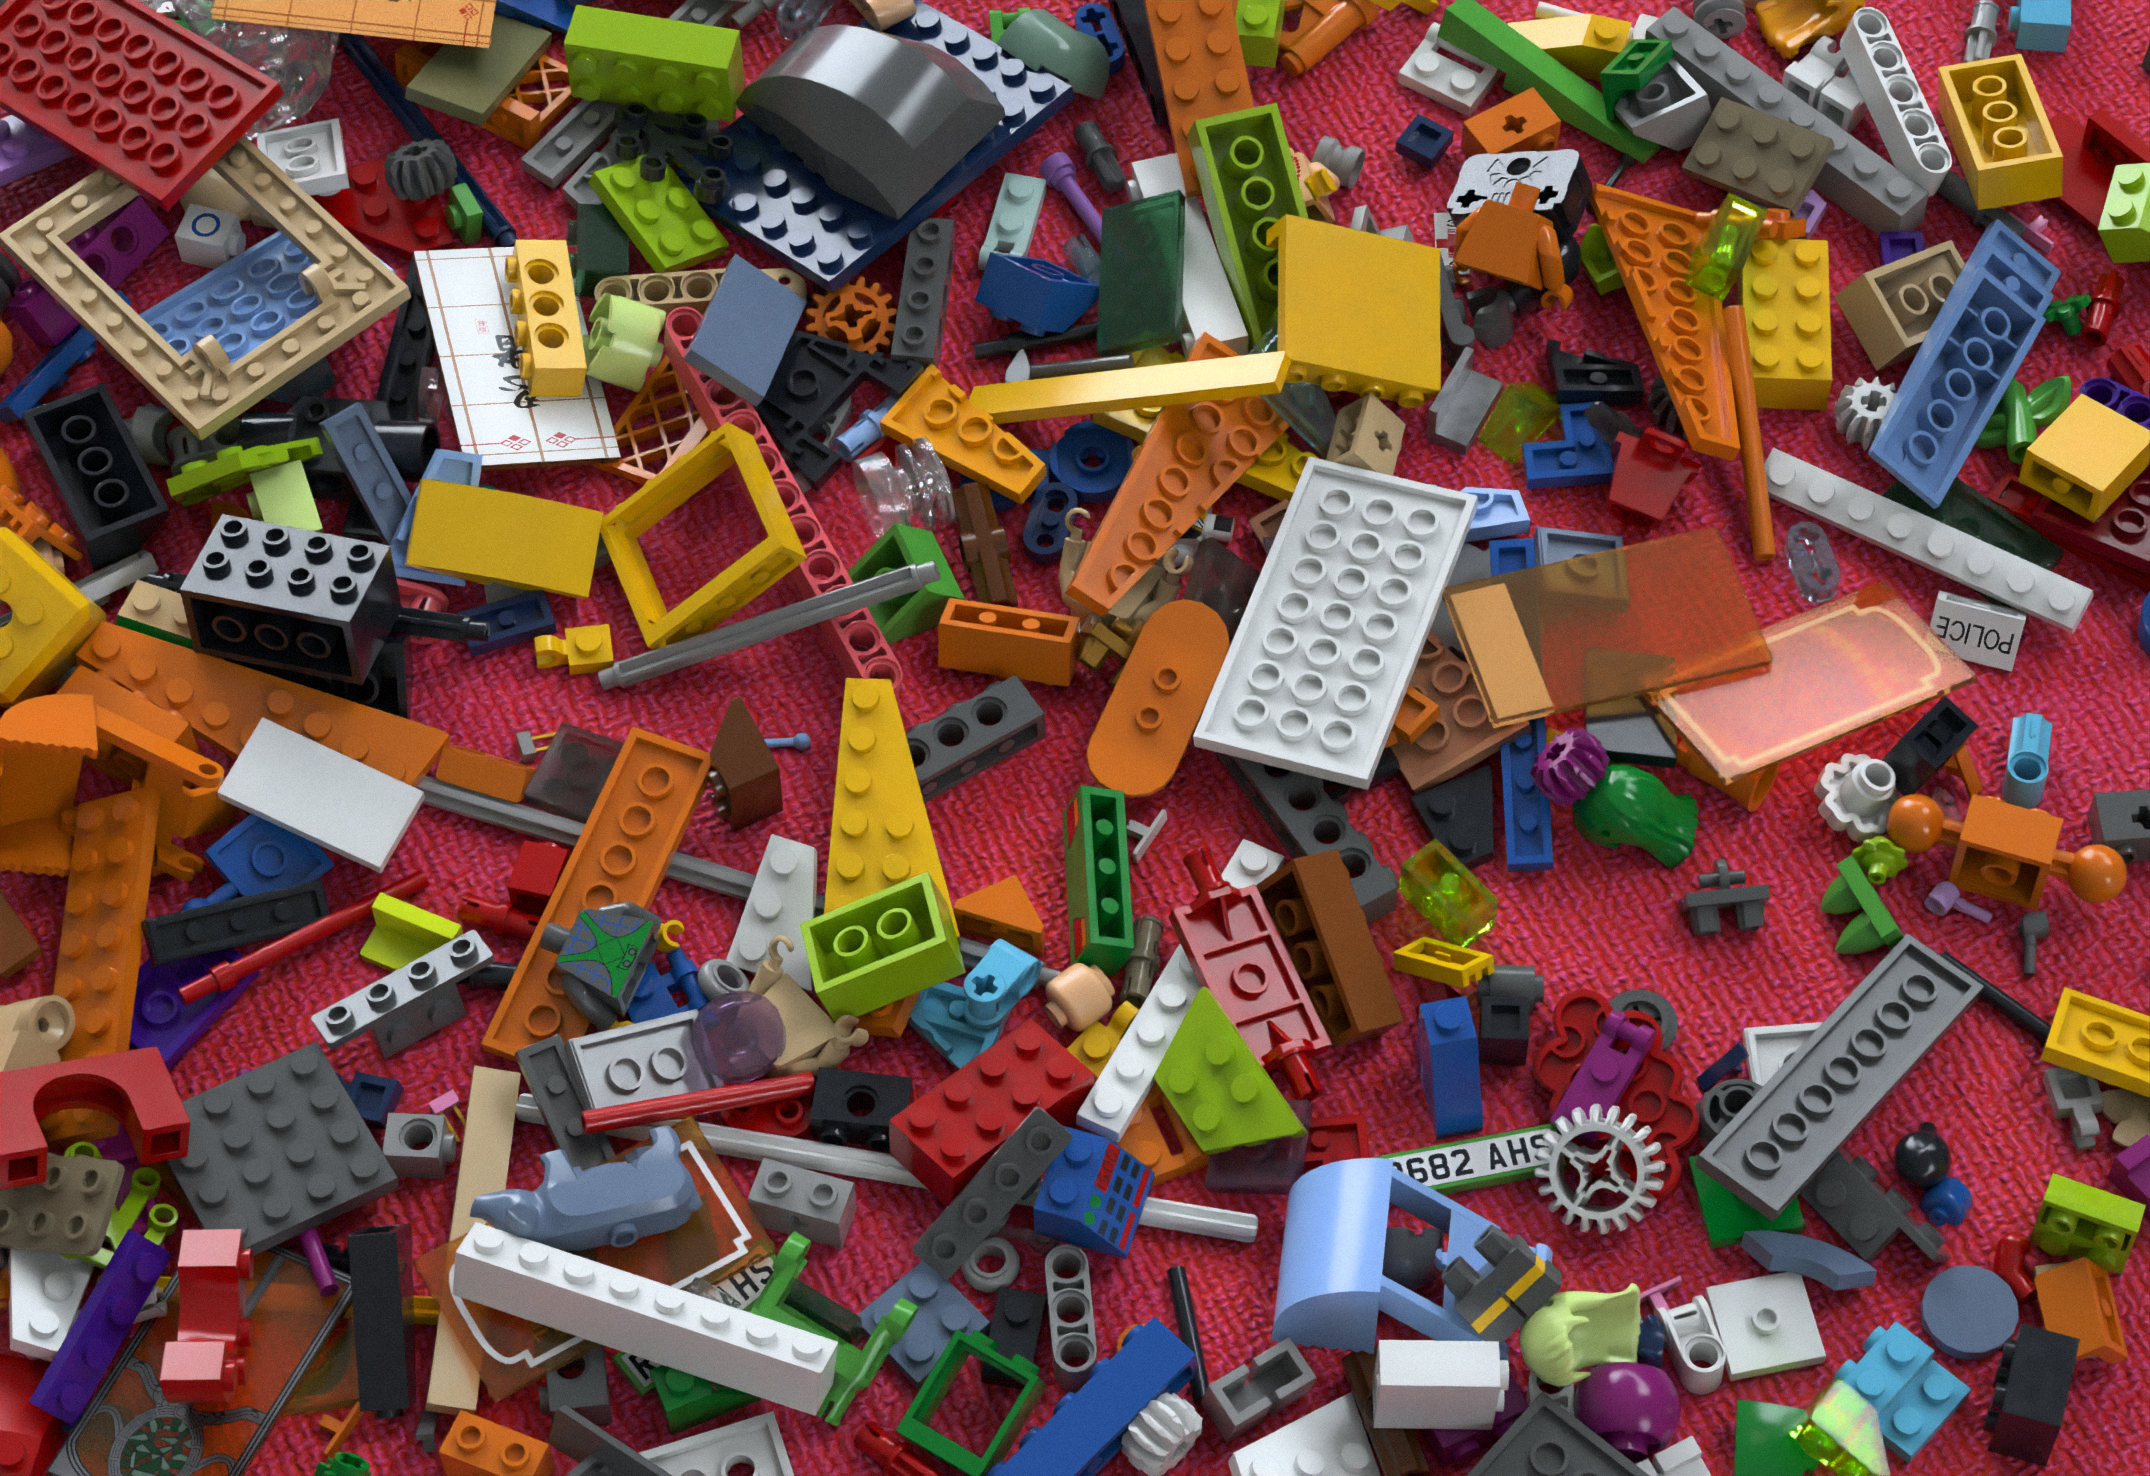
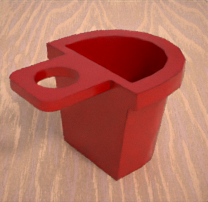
M1646 428L1640 439L1619 431L1612 445V454L1616 459L1606 498L1605 510L1625 524L1642 529H1655L1662 522L1683 484H1688L1694 480L1701 464L1682 457L1687 447L1685 441L1657 429ZM1656 441H1660V442L1666 443V444H1668V445L1671 446V447H1667V446L1661 445V444L1657 443Z

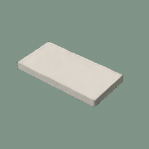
M263 717L217 792L219 799L378 873H382L425 799L424 791Z

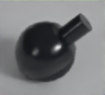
M1921 1123L1918 1131L1905 1135L1896 1145L1893 1156L1895 1170L1898 1176L1910 1186L1931 1188L1939 1184L1949 1173L1952 1163L1950 1148L1945 1140L1937 1134V1127L1933 1123Z

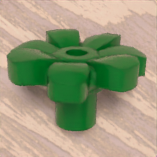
M2075 293L2066 298L2064 303L2061 300L2051 302L2043 314V317L2046 319L2045 323L2051 321L2061 322L2067 337L2080 333L2082 326L2077 315L2092 302L2090 295L2083 294L2078 296Z

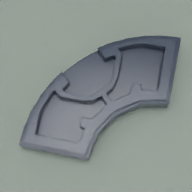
M1744 1231L1741 1247L1768 1271H1786L1805 1275L1824 1283L1834 1291L1873 1285L1877 1273L1875 1268L1857 1256L1826 1242L1802 1235L1778 1231Z

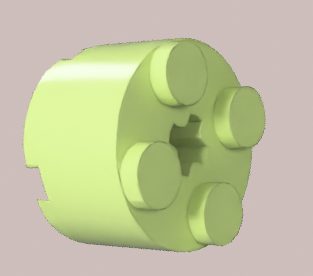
M604 293L595 304L588 319L589 322L594 323L590 337L586 335L582 337L587 365L586 375L634 392H639L644 384L648 367L656 368L661 360L664 346L663 343L657 341L665 323L666 312L619 295Z

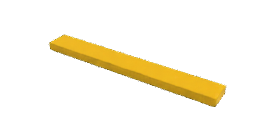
M1286 351L981 385L974 386L969 401L979 410L983 408L994 418L995 424L1277 394L1281 393L1291 360Z

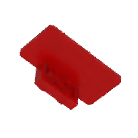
M2101 108L2088 117L2086 128L2068 114L2058 113L2049 120V123L2063 155L2062 196L2053 199L2099 234L2098 226L2116 165L2150 163V144L2142 141L2129 131L2120 120L2111 117Z

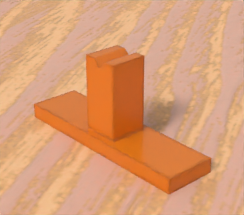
M1962 744L1953 753L1954 759L1950 758L1944 764V767L1947 769V774L1962 778L1968 795L1972 798V794L1977 795L1983 788L1966 745Z
M359 1401L356 1402L344 1422L325 1413L322 1416L323 1419L319 1420L318 1425L320 1429L334 1435L323 1452L326 1460L328 1457L333 1458L335 1453L339 1451L365 1412H360Z

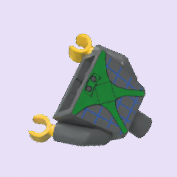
M627 901L600 906L596 910L582 909L572 929L552 922L548 923L542 934L540 947L558 954L555 967L561 980L562 990L581 1015L597 1029L605 1031L635 1024L631 1021L618 1022L616 1020L617 1014L625 1016L656 949L669 953L680 947L677 942H673L668 938L667 931L674 935H680L684 932V926L678 920H670L663 924L661 923V918L633 902Z

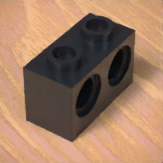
M1946 696L1928 711L1882 759L1893 769L1896 778L1895 788L1903 796L1915 794L1979 727Z

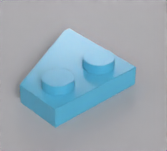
M942 982L920 992L907 1023L959 1070L998 1042L1010 1012L1003 1019L1002 1023L994 1028L978 1029L972 1027L966 1022L964 1017V1003L967 1000L964 988Z

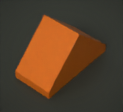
M1016 875L956 900L953 908L960 932L993 942L1001 938L1023 951L1042 956L1045 949L1044 925Z

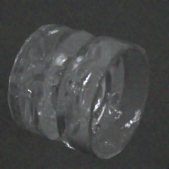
M926 436L913 439L911 450L906 444L895 446L896 467L892 466L883 452H876L852 461V472L857 494L877 541L895 523L913 527L912 516L915 517L924 530L928 531L935 529V518L941 526L955 522L956 513L949 476L944 464Z

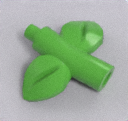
M2014 376L1977 439L1975 446L1990 449L2007 443L2009 459L2014 463L2023 464L2026 449L2037 439V428L2049 427L2068 408L2072 390L2070 377L2059 376L2045 381L2027 396L2025 387L2017 382Z

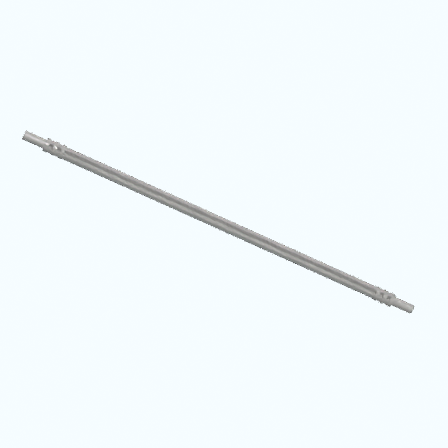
M427 776L416 787L424 791L425 799L422 802L423 804L574 849L585 824ZM676 851L665 877L747 901L756 875ZM816 894L814 918L824 914L825 896ZM960 937L962 944H959L964 967L974 969L984 958L991 946ZM1042 961L1041 973L1033 988L1038 989L1040 985L1046 986L1049 981L1062 972L1047 968L1046 962Z

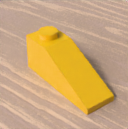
M1595 14L1512 22L1508 23V25L1579 77L1601 82L1600 73L1630 43L1632 22Z

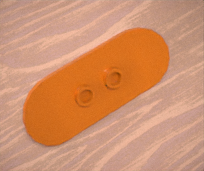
M1186 599L1166 603L1154 611L1144 624L1090 738L1086 754L1089 772L1097 783L1105 789L1124 791V796L1130 798L1143 797L1162 790L1173 778L1200 721L1230 647L1227 626L1219 614L1204 603Z

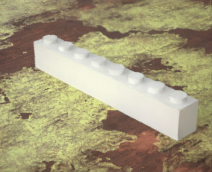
M475 1222L456 1251L453 1295L814 1416H816L833 1385L838 1349L837 1341Z

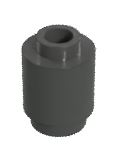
M1494 965L1495 972L1489 976L1482 974V979L1478 981V1006H1481L1482 996L1529 998V1012H1534V1003H1543L1544 975H1535V965Z

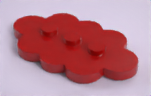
M1587 989L1575 990L1559 1000L1554 1008L1552 1017L1557 1038L1543 1045L1536 1054L1534 1071L1537 1083L1544 1093L1552 1097L1548 1109L1550 1119L1602 1032L1607 1017L1613 1011L1607 999L1596 991ZM1628 1010L1620 1012L1628 1017L1627 1022L1639 1028L1644 1024L1657 1031V1034L1649 1052L1617 1105L1620 1108L1618 1121L1623 1123L1629 1114H1636L1637 1121L1631 1129L1638 1133L1643 1127L1649 1126L1652 1132L1642 1140L1645 1146L1654 1142H1659L1661 1145V1150L1649 1157L1650 1161L1661 1160L1665 1162V1169L1663 1171L1650 1174V1176L1659 1178L1664 1182L1663 1188L1661 1190L1646 1189L1655 1197L1657 1204L1672 1197L1679 1188L1682 1173L1677 1155L1694 1144L1699 1135L1700 1121L1694 1104L1690 1099L1682 1095L1685 1084L1682 1066L1676 1058L1662 1052L1664 1042L1661 1027L1647 1013ZM1618 1038L1613 1049L1626 1055L1631 1044ZM1556 1128L1557 1133L1562 1135L1561 1132ZM1601 1132L1593 1147L1576 1138H1573L1571 1142L1579 1147L1585 1145L1590 1149L1600 1150L1608 1143L1612 1134ZM1624 1144L1619 1155V1163L1621 1168L1630 1175L1629 1179L1636 1183V1161L1629 1147ZM1611 1150L1595 1164L1589 1162V1167H1594L1591 1171V1174L1594 1176L1591 1180L1592 1182L1600 1179L1605 1174L1611 1175V1171L1605 1170L1609 1167L1606 1161L1612 1152ZM1573 1165V1167L1576 1169V1171H1577L1578 1174L1580 1175L1578 1169Z

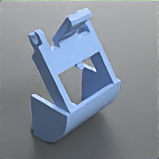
M1350 1159L1317 1167L1301 1176L1289 1191L1272 1340L1280 1343L1290 1337L1295 1346L1303 1344L1306 1347L1314 1345L1319 1349L1323 1347H1328L1331 1350L1339 1348L1343 1351L1351 1349L1356 1353L1365 1351L1368 1354H1374L1379 1309L1436 1341H1485L1454 1308L1455 1296L1446 1285H1444L1443 1307H1440L1382 1275L1389 1202L1430 1225L1442 1229L1449 1235L1448 1251L1442 1252V1249H1437L1435 1254V1265L1441 1271L1455 1258L1461 1256L1478 1272L1488 1261L1474 1248V1242L1490 1225H1494L1498 1229L1500 1227L1393 1167V1159ZM1537 1243L1536 1248L1529 1247L1544 1262L1548 1260L1552 1263L1553 1251L1547 1245ZM1503 1341L1499 1345L1500 1360H1509V1346Z

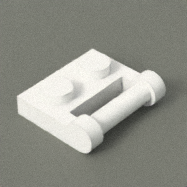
M1434 22L1428 29L1425 39L1399 71L1398 83L1470 117L1500 78L1503 71L1438 37L1440 24ZM1439 48H1442L1484 68V70L1480 74L1436 52Z

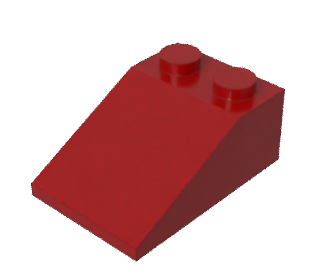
M0 1354V1476H49L50 1474L45 1471L56 1456L63 1435L61 1428L65 1422L31 1404L29 1400L51 1363L37 1360L31 1361L26 1358Z

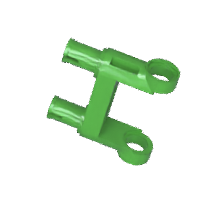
M794 1231L776 1256L772 1265L774 1272L750 1313L838 1342L833 1385L816 1415L820 1418L823 1415L825 1416L834 1402L831 1411L824 1421L839 1426L843 1415L858 1390H864L870 1386L892 1346L899 1343L910 1327L919 1307L901 1297L888 1316L883 1315L861 1351L784 1303L808 1262L804 1258L812 1243L809 1239Z

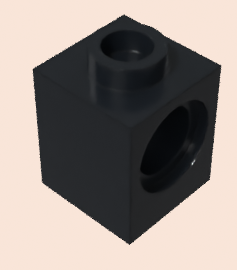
M1482 996L1479 1018V1064L1525 1066L1529 1043V998Z

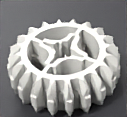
M1593 1104L1590 1107V1119H1587L1580 1107L1573 1109L1572 1119L1574 1125L1567 1118L1561 1116L1555 1123L1562 1135L1550 1130L1543 1135L1544 1140L1553 1149L1539 1148L1536 1152V1156L1541 1160L1549 1162V1165L1537 1167L1535 1169V1176L1540 1178L1549 1177L1550 1182L1541 1186L1538 1191L1540 1195H1548L1554 1192L1557 1197L1549 1204L1548 1209L1554 1212L1564 1205L1568 1211L1563 1216L1562 1222L1566 1225H1569L1576 1215L1581 1216L1580 1231L1588 1232L1592 1226L1593 1219L1597 1220L1599 1233L1607 1234L1610 1229L1611 1218L1618 1230L1623 1231L1628 1227L1625 1213L1636 1222H1639L1644 1218V1213L1638 1203L1652 1208L1657 1202L1655 1197L1646 1189L1661 1190L1664 1185L1661 1179L1650 1176L1651 1173L1660 1172L1665 1169L1664 1161H1650L1649 1157L1660 1151L1661 1145L1659 1142H1654L1645 1146L1642 1141L1652 1132V1129L1649 1126H1645L1638 1133L1632 1130L1631 1127L1637 1121V1115L1634 1113L1629 1114L1623 1123L1619 1122L1620 1108L1615 1105L1609 1109L1606 1119L1603 1118L1600 1104ZM1590 1131L1612 1134L1608 1143L1600 1150H1593L1585 1145L1579 1147L1571 1142L1575 1136ZM1624 1144L1629 1147L1636 1161V1183L1629 1179L1630 1175L1621 1168L1619 1163V1155ZM1611 1150L1612 1152L1606 1161L1609 1167L1605 1169L1611 1171V1175H1603L1588 1187L1594 1177L1591 1174L1594 1167H1589V1162L1595 1164ZM1564 1155L1570 1158L1569 1163L1574 1165L1580 1173V1184L1576 1194L1570 1189L1564 1176ZM1600 1188H1607L1615 1193L1621 1191L1629 1196L1627 1200L1612 1206H1596L1587 1203L1595 1191Z

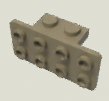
M48 1152L46 1182L0 1190V1248L96 1255L104 1241L125 1172L124 1166L115 1160L96 1159L81 1154H76L74 1157H63Z

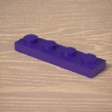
M130 1229L127 1230L30 1398L29 1402L72 1426L76 1424L170 1260L172 1253Z

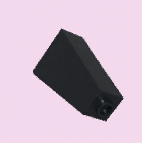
M411 1223L365 1226L348 1235L360 1412L374 1411V1418L376 1419L396 1418L404 1416L403 1409L410 1408L416 1403Z

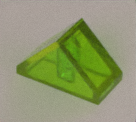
M1533 382L1508 384L1481 432L1479 442L1514 464L1522 456V443H1534L1559 417L1561 404L1556 403L1555 396Z

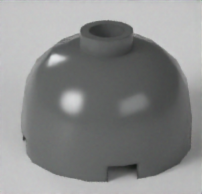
M1408 1227L1387 1228L1382 1275L1411 1291L1429 1286L1440 1272L1435 1265V1254L1437 1249H1442V1252H1444V1231L1436 1228H1423V1234L1415 1235V1231H1410Z

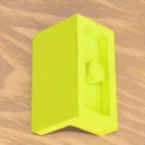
M380 892L371 906L376 926L362 947L360 954L364 961L394 972L464 933L462 925Z

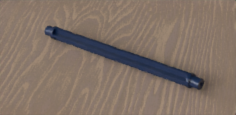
M340 32L338 38L344 45L345 53L371 82L373 88L415 142L428 138L431 141L436 139L443 140L445 145H448L443 137L437 133L432 123L417 104L405 99L406 90L383 64L381 58L367 42L366 38L359 34ZM450 148L451 154L453 153L455 156L458 174L453 186L462 183L468 185L483 211L482 228L492 239L493 243L497 247H514L515 239L519 240L516 236V230L496 205L491 202L486 192Z

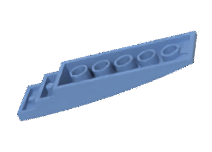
M1996 219L1987 226L1958 276L1911 363L1868 452L1871 458L1934 509L1940 506L2044 325L2046 319L2043 317V314L2054 297L2050 292L2061 274L2058 268L1999 219Z

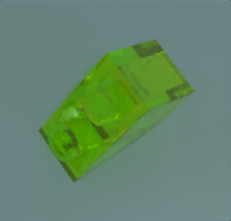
M1838 1377L1817 1393L1789 1432V1435L1800 1443L1801 1448L1806 1454L1820 1460L1837 1476H1890L1877 1409Z

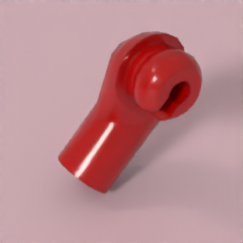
M2007 1233L1996 1244L1993 1272L2009 1284L2017 1301L2024 1305L2037 1294L2035 1284L2022 1271L2026 1252H2030L2031 1244L2024 1234Z

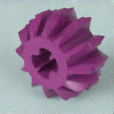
M1571 727L1563 735L1556 734L1554 740L1549 744H1544L1545 749L1534 759L1536 764L1532 767L1530 774L1534 778L1533 782L1539 787L1538 790L1556 805L1563 803L1569 806L1577 798L1580 800L1584 799L1586 793L1591 789H1596L1595 784L1599 779L1605 777L1606 774L1604 769L1608 766L1610 758L1607 756L1606 750L1601 746L1602 743L1584 728L1577 730Z

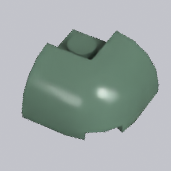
M1033 9L1020 15L1009 25L997 45L1015 58L1022 60L1025 65L1038 72L1040 68L1071 85L1073 91L1100 100L1109 79L1110 65L1105 47L1096 37L1072 29L1045 9Z

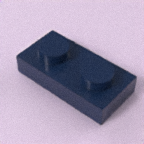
M543 590L530 591L458 612V615L470 616L475 621L488 622L490 624V635L487 642L471 640L467 643L471 657L530 641L538 636L557 633L555 621Z

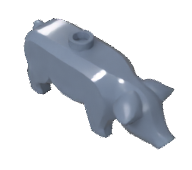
M661 1126L649 1131V1140L652 1147L649 1145L636 1148L635 1151L625 1156L627 1163H606L582 1171L580 1166H571L564 1150L558 1149L540 1155V1162L545 1169L544 1181L536 1191L508 1189L479 1195L472 1204L470 1217L481 1218L490 1223L495 1229L553 1248L584 1250L609 1244L622 1248L632 1245L638 1238L676 1229L689 1220L692 1212L702 1207V1201L695 1188L692 1176L680 1161L681 1144L676 1131L670 1126Z

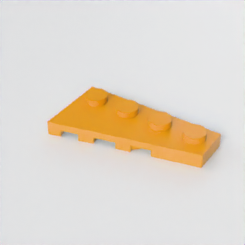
M932 363L880 421L882 433L980 484L989 485L990 489L1021 505L1047 476L1044 462L1010 432L1005 433L995 424L994 418L983 408L979 410L967 399L966 393L956 384L951 385L942 377L941 371Z

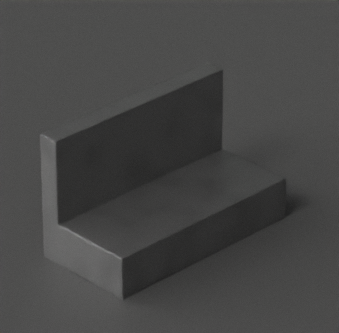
M1469 347L1464 349L1429 409L1426 440L1464 456L1468 453L1503 391V382L1472 370L1474 349Z

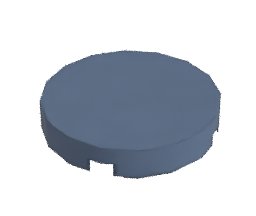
M1955 1266L1940 1272L1927 1285L1920 1305L1921 1325L1926 1334L1929 1333L1930 1337L1936 1341L1935 1345L1946 1354L1966 1360H1982L1992 1356L1993 1352L2000 1350L2002 1347L2004 1348L2006 1339H2012L2019 1319L2018 1302L2009 1284L1996 1273L1978 1266Z

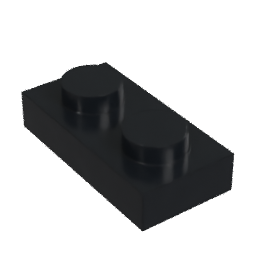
M999 1287L989 1338L999 1344L995 1352L1009 1360H1012L1016 1353L1035 1364L1047 1306V1295ZM983 1363L981 1371L982 1383L1018 1389L1024 1388V1386Z

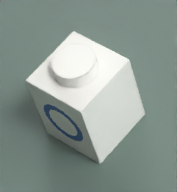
M191 203L175 234L182 262L216 269L244 252L246 245V235L241 230L238 214Z

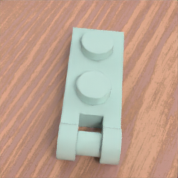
M1005 173L988 233L980 250L978 259L979 270H985L990 252L1009 254L998 252L1000 250L1010 252V255L1027 257L1047 191L1045 179Z

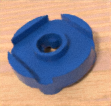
M1092 421L1077 423L1066 429L1065 436L1059 439L1057 444L1055 440L1051 446L1049 454L1051 478L1053 482L1064 483L1070 486L1075 491L1078 502L1098 503L1111 500L1116 496L1133 463L1131 453L1135 446L1129 437L1125 436L1124 438L1121 434L1095 424ZM1090 456H1096L1098 462H1104L1102 465L1094 468L1084 465Z

